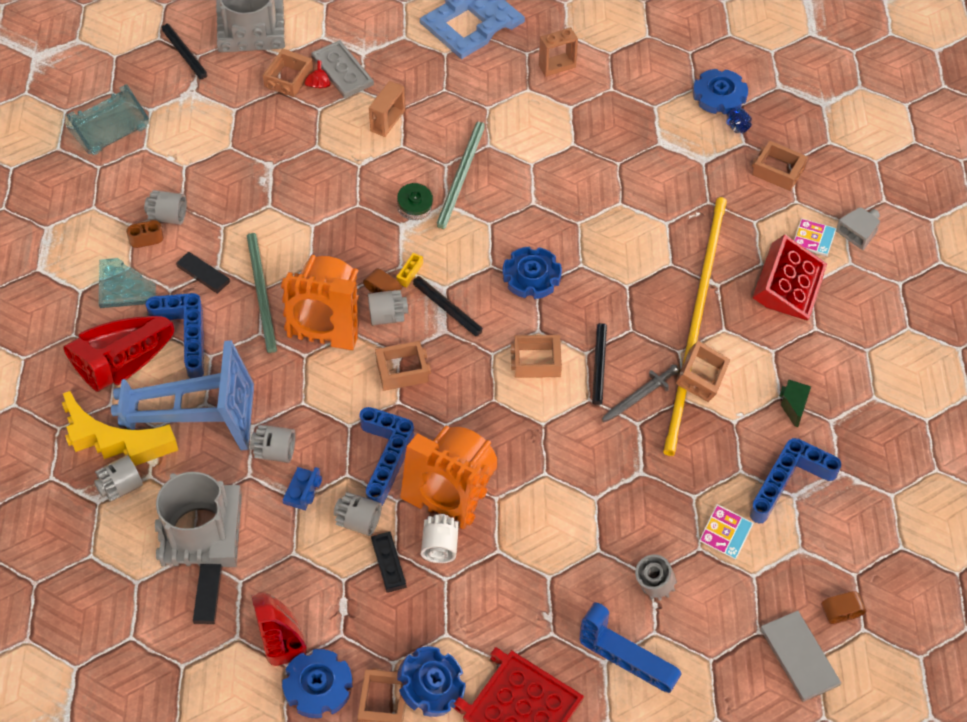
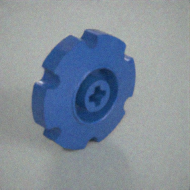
M712 69L700 74L699 80H695L693 98L699 101V107L713 114L722 112L724 115L731 114L740 110L742 103H746L748 86L747 83L741 82L742 77L733 71L724 70L721 72L718 69Z
M523 247L512 252L511 259L504 261L503 281L508 282V289L519 297L526 298L529 295L533 296L534 299L546 297L553 293L554 286H559L561 282V264L556 263V256L546 249L538 247L537 250H532L530 247Z
M427 646L418 648L412 653L413 656L408 655L400 664L397 680L402 682L403 687L399 689V692L411 709L416 710L420 708L423 711V715L428 717L443 716L451 710L450 707H456L454 703L458 697L463 698L466 685L465 682L460 680L463 670L449 653L445 656L442 655L437 647Z
M314 649L310 656L301 653L285 669L286 675L289 676L282 680L285 699L289 706L297 705V712L302 716L322 718L323 713L326 711L335 714L344 707L350 698L347 689L353 687L351 670L346 661L338 662L337 654L332 651Z

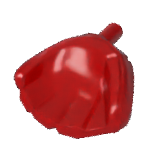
M318 60L317 70H314L306 77L305 86L313 88H327L330 86L329 77L324 70H321L322 61Z

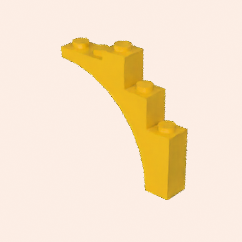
M71 391L63 393L65 399L62 402L65 413L70 412L71 415L67 417L70 425L66 426L69 434L65 435L68 445H73L75 452L95 446L97 453L102 452L104 459L124 453L125 456L128 455L134 466L179 450L170 424L145 430H127L108 426L84 412L76 403Z

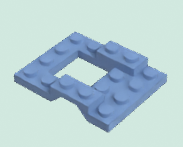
M445 0V4L420 18V24L460 59L487 45L494 33L504 27L512 30L525 22V17L505 0ZM469 10L482 23L476 25V31L463 38L446 22Z

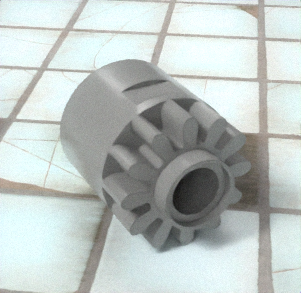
M152 190L150 197L146 198L144 205L148 220L181 225L186 214L185 194Z
M401 290L368 293L372 326L404 321V314L408 313L407 298L402 297Z
M259 425L256 432L252 433L250 449L254 450L253 454H255L254 458L290 463L295 447V430Z
M128 455L95 471L98 479L94 480V483L102 497L107 495L110 502L143 486L140 475Z
M346 492L342 499H338L334 508V516H337L335 519L337 521L336 525L371 536L379 522L382 504Z
M653 554L639 561L636 566L635 575L643 592L649 595L650 599L657 597L658 600H661L663 596L669 598V593L675 591L674 585L677 583V580L668 560L660 555Z

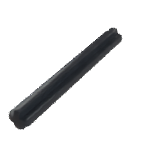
M170 24L162 25L164 34L198 78L201 80L206 78V70Z
M421 276L414 278L413 285L474 336H479L482 333L483 328Z
M605 323L597 324L592 395V403L594 405H601L603 403L607 325Z

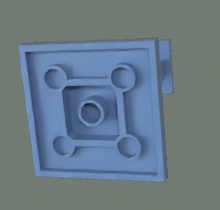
M232 340L224 341L221 373L133 390L126 379H123L121 381V388H114L113 390L114 399L119 400V402L111 406V414L113 417L118 416L119 427H126L128 430H135L136 423L225 422L240 450H249L254 382ZM219 388L217 407L181 409L182 396L185 393ZM175 395L174 407L172 409L137 411L139 400Z

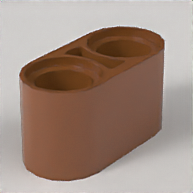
M156 220L132 224L126 230L129 243L134 248L159 244L164 239L161 224Z
M376 268L363 280L364 286L372 293L402 290L401 284L395 278L379 268Z
M857 591L836 595L825 599L821 603L830 624H837L861 617L867 611Z

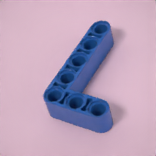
M195 293L150 297L146 301L149 316H162L169 320L184 319V363L187 375L190 379L202 377L204 375L203 308L200 296Z
M366 407L359 414L361 429L367 433L389 439L366 488V498L380 502L383 506L404 462L407 445L414 438V425L407 418L372 407Z
M797 438L790 439L753 501L750 512L752 521L758 524L766 522L796 467L824 480L833 481L837 478L841 468L840 459Z
M594 602L581 622L579 638L581 644L666 693H671L682 675L681 671L669 662L608 629L609 610L602 604Z

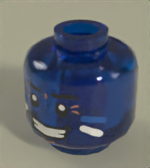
M733 108L727 114L728 119L726 123L737 134L745 133L752 126V117L743 108L737 110Z

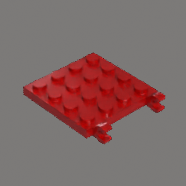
M495 647L490 653L492 655L490 659L501 665L472 705L458 697L454 703L456 706L454 710L460 714H465L463 716L464 722H568L583 701L584 695L511 650L507 655Z

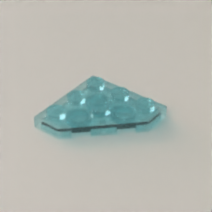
M119 258L99 260L100 308L146 304L150 297L156 296V285L152 281L143 278L142 274L132 267H127Z

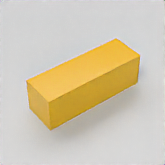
M412 253L396 277L401 286L406 288L409 286L423 265V256Z

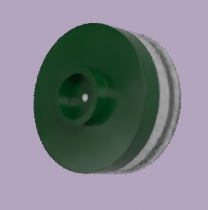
M410 183L399 190L396 206L398 212L404 218L422 220L431 213L433 195L426 186Z

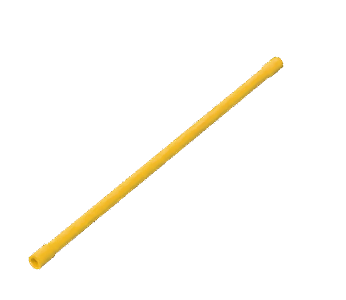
M723 197L717 198L715 203L714 217L683 364L690 348L697 342L719 232L727 200ZM679 385L668 436L666 437L663 453L667 456L675 455L687 390Z

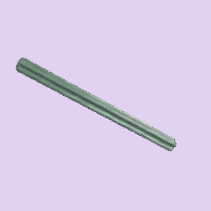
M478 121L474 126L437 221L438 228L445 229L483 134L485 128L483 122Z
M255 233L247 234V241L266 349L268 353H275L277 347L257 236Z

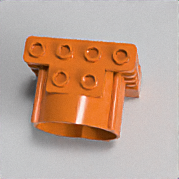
M311 255L300 274L295 273L293 276L292 272H288L286 278H283L281 288L284 289L282 303H285L283 317H286L284 330L287 331V338L298 335V340L309 337L310 342H314L315 339H320L321 344H325V341H331V347L353 351L358 340L357 301L359 296L357 295L356 283L358 269H353L338 258Z
M447 425L444 426L433 441L417 433L406 448L400 499L419 509L426 505L431 513L436 511L439 514L448 515L450 518H454V521L460 522V528L464 530L467 525L470 526L475 519L474 510L479 499H484L488 491L486 485L497 469V457L490 446L491 442L470 429L463 427L449 428Z

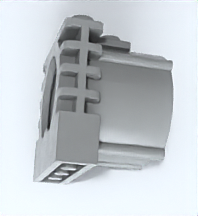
M216 0L217 46L219 52L285 48L283 0Z
M186 472L179 475L172 473L170 475V480L162 486L156 499L159 519L155 520V532H158V541L160 542V548L156 549V559L160 561L161 566H166V564H173L174 566H179V564H186V566H191V564H198L199 566L200 564H221L222 567H237L242 502L240 485H224L222 481L217 482L211 476L200 472ZM194 510H207L216 514L209 522L196 528L175 527L183 515Z

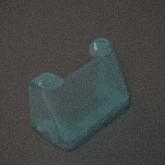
M127 84L119 88L121 92L116 95L112 94L111 98L84 112L80 110L77 115L74 111L66 115L65 125L88 154L96 155L102 151V148L137 130L142 131L147 127L149 117Z

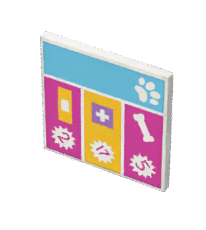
M801 218L794 241L810 252L828 257L837 228Z
M717 504L699 541L736 560L754 522Z

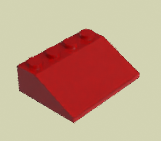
M784 234L771 244L752 298L766 308L808 321L827 263Z

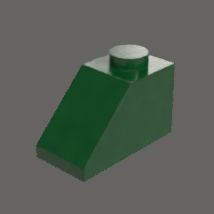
M788 380L787 386H782L779 397L783 398L781 406L793 425L799 427L811 386Z

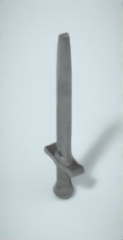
M672 364L660 376L650 370L649 377L652 380L612 408L602 418V422H607L620 415L660 386L665 391H668L669 385L665 381L671 376L679 374L678 366Z

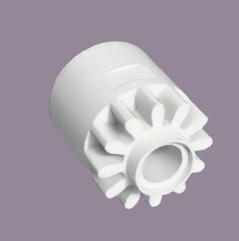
M436 514L433 517L428 516V520H424L421 556L433 563H448L455 560L458 541V521H454V518H450L445 514Z

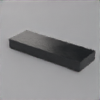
M187 252L176 262L178 268L217 294L230 283V279L190 252Z
M391 531L371 536V542L386 593L407 588Z
M200 564L193 615L194 624H215L222 573L221 564Z

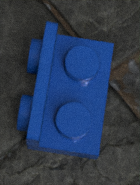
M297 467L284 495L283 504L306 511L308 504H312L316 487L319 488L322 482L319 468L315 467L314 471Z

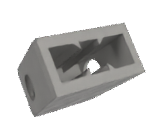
M858 208L839 219L836 232L861 250H864L878 231L880 225L878 218L880 214L875 209L867 212L863 208Z

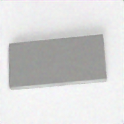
M341 40L311 53V57L316 63L318 60L322 61L321 69L326 72L330 81L344 98L374 85L373 79Z
M799 611L761 626V632L802 702L841 685L840 679Z

